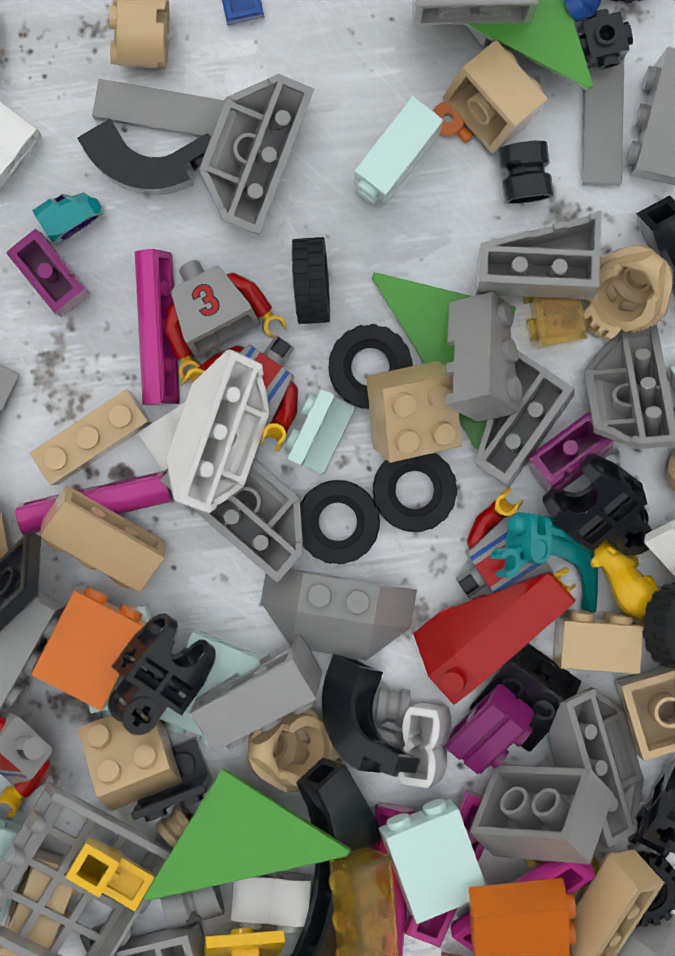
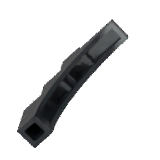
M322 757L296 784L307 806L311 823L351 848V851L346 857L315 864L311 902L304 927L291 956H371L372 952L353 920L363 913L367 906L379 895L359 860L368 854L382 838L378 829L381 826L346 765Z

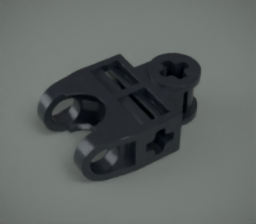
M589 454L580 462L583 473L591 481V484L585 490L572 493L565 490L550 489L543 495V503L556 523L565 533L590 551H594L605 540L626 555H639L649 550V547L644 543L645 535L653 530L648 525L649 516L644 507L648 502L643 485L617 464L599 455Z
M166 613L158 614L150 619L132 637L112 665V668L124 679L112 692L108 701V710L113 718L122 722L123 727L134 735H143L150 732L156 726L167 707L182 716L203 687L215 662V647L204 639L194 642L188 649L185 647L178 654L171 655L172 647L175 643L173 638L176 635L178 623ZM129 656L133 657V658L135 659V661L132 662L131 660L128 659V657H129ZM181 691L186 694V697L183 698L178 693ZM120 698L126 702L125 706L119 701ZM144 713L148 717V720H145L141 716V714Z
M675 758L654 784L650 801L638 812L635 819L638 821L637 832L628 837V842L632 844L639 842L657 851V856L665 859L670 852L675 854Z

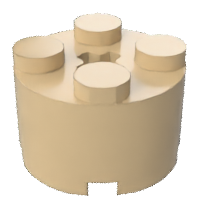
M113 0V5L109 7V29H114V41H111L110 44L111 64L131 67H167L169 47L164 46V44H167L169 33V0Z

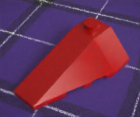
M551 571L509 585L506 589L495 593L483 594L464 604L455 607L452 605L441 609L413 633L428 677L455 705L572 606L576 599Z

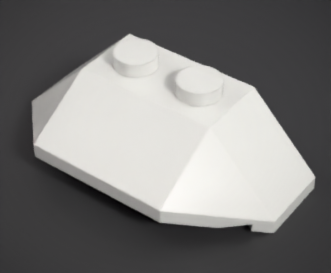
M226 350L192 383L166 456L175 501L200 511L211 513L216 509L217 505L230 498L244 486L269 416L266 388L262 379V364L235 351Z

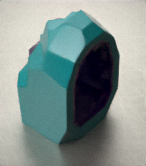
M83 192L74 196L62 194L57 198H50L32 211L47 236L57 245L97 220L102 215L103 207L98 199L92 198Z

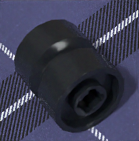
M546 141L518 142L498 148L500 171L507 174V177L502 181L505 204L531 203L554 196L552 176L545 172V167L550 163Z

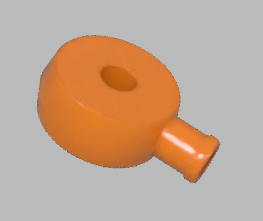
M446 101L439 103L433 108L432 111L443 120L445 116L452 118V121L449 123L445 122V120L443 121L440 136L453 137L457 135L464 143H467L474 134L465 127L464 121Z

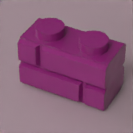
M39 230L31 231L6 252L54 314L62 317L90 294L88 289Z
M589 411L529 455V469L547 492L550 489L561 491L584 474L580 467V462L589 454H596L603 458L612 454L614 440L593 432L591 413Z
M498 684L452 729L445 744L446 750L459 760H464V764L476 774H481L490 765L496 769L509 753L508 748L513 743L517 747L521 746L531 734L532 728L529 725L534 715L533 709L521 699H516L515 694L505 686Z

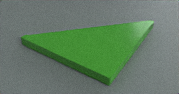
M539 0L531 23L464 24L481 33L485 38L493 42L497 40L506 49H511L544 69L580 85L584 90L593 88V82L577 30L564 0Z
M373 272L372 280L386 300L423 364L439 361L447 367V363L454 362V345L450 346L447 343L449 302L472 296ZM511 306L514 318L516 307ZM459 413L461 426L474 448L479 449L487 420L476 422Z
M223 768L144 898L149 901L342 858L349 854L351 848L234 773Z

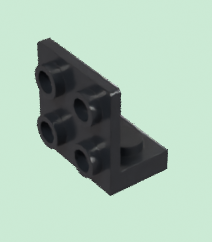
M528 643L500 668L472 701L469 709L472 710L498 684L505 686L515 694L516 699H521L533 709L534 715L529 725L532 728V732L521 745L522 748L530 752L549 732L561 702L577 694L581 680L567 670L560 668L553 660Z
M196 736L171 746L183 783L138 800V803L131 812L134 820L144 817L146 822L153 821L168 813L166 809L180 802L183 808L204 799L203 794L207 792L213 778Z

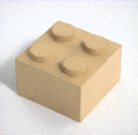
M497 40L462 67L442 97L492 155L498 151V148L504 146L523 130L548 100L543 94L540 84L535 79L528 77L517 64V60L512 52L503 48Z
M439 361L366 376L373 448L389 463L462 447L459 412L445 405V395L453 393V376L449 377L446 374L445 365Z
M567 609L566 616L560 615L555 619L553 661L563 669L640 674L643 626L633 622V617L627 616L625 613L604 612V618H594V614L589 613L587 610Z
M660 667L616 680L615 684L636 754L643 761L675 752V669Z
M142 713L141 716L145 720H148V717L144 713ZM111 715L77 728L96 797L110 811L183 783L163 720L159 719L156 726L150 732L143 735L129 733L123 727L122 722L117 721Z

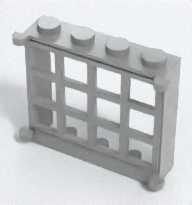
M57 777L53 783L48 782L0 861V912L8 898L32 909L18 934L0 925V945L21 956H62L58 954V951L70 931L74 930L94 940L85 956H114L119 946H124L129 940L132 933V924L138 914L143 913L148 908L151 900L148 901L143 897L134 912L103 893L98 898L66 879V870L77 852L84 846V841L95 822L118 834L111 845L112 847L120 850L124 841L128 839L147 849L148 852L140 866L156 876L170 855L171 850L160 833H158L156 838H153L62 789L66 781ZM64 806L87 818L76 838L53 826ZM47 834L71 845L57 869L33 858ZM28 866L52 877L38 901L14 890ZM59 882L82 893L69 917L45 906ZM90 898L113 908L100 932L77 922ZM40 914L63 925L49 949L26 938Z

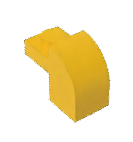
M88 838L65 878L98 898L104 893L135 912L156 875L123 856V852L99 840Z

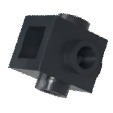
M608 9L597 10L593 16L582 20L577 30L588 68L598 66L599 70L621 64V60L624 59L630 49L629 45L633 44L631 26L628 21L623 22L621 11L609 14ZM608 32L610 40H603L599 34Z

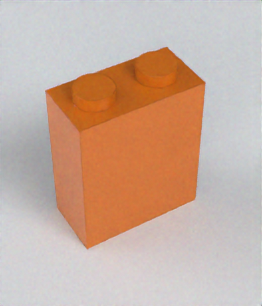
M87 586L86 590L81 588L74 590L31 675L101 711L107 706L109 698L121 678V675L112 668V665L132 637L147 622L141 620L143 613L126 604H122L118 608L106 602L108 595Z
M563 878L468 887L471 941L474 956H570V944H576L574 921L569 920V918H576V907L573 893L566 894Z

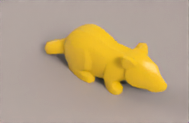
M605 540L593 551L594 557L591 559L590 564L592 568L601 567L604 575L609 580L614 600L619 608L628 616L639 620L641 626H643L642 620L643 616H645L646 605L651 601L654 592L659 591L656 582L651 575L644 576L637 569L639 560L636 555L626 556L620 553L618 548Z

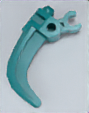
M526 512L513 514L507 522L508 531L505 547L495 548L490 554L492 559L505 558V566L496 572L497 577H515L520 568L525 564H542L548 560L550 555L557 556L573 564L578 570L583 590V599H581L582 609L595 613L598 598V568H592L590 564L591 559L594 557L593 551H590L565 533L556 522H553L554 519L552 517Z

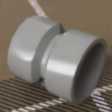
M219 885L160 898L165 918L172 930L193 924L195 916H199L202 920H207L224 915L225 912Z

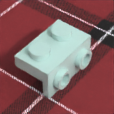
M320 389L318 396L311 393L301 412L302 415L307 417L301 431L296 428L293 429L284 449L290 451L287 459L318 474H324L355 410L354 406L336 398L335 395L323 389Z

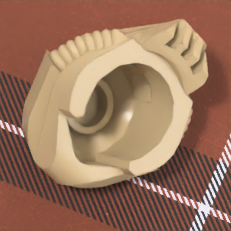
M644 244L627 245L600 256L599 289L593 300H587L589 301V306L583 313L584 327L599 339H612L620 330L635 333L636 331L640 332L641 330L644 331L645 328L653 327L654 324L661 321V318L665 317L674 281L671 266L653 249Z
M310 708L300 714H295L293 711L281 717L280 723L268 731L261 732L258 729L249 734V769L258 778L285 793L298 792L299 788L296 782L322 757L339 763L343 759L333 747L322 717Z

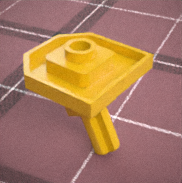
M237 928L231 930L230 935L205 937L203 953L204 956H277L281 954L285 943L284 930L253 933L252 928Z

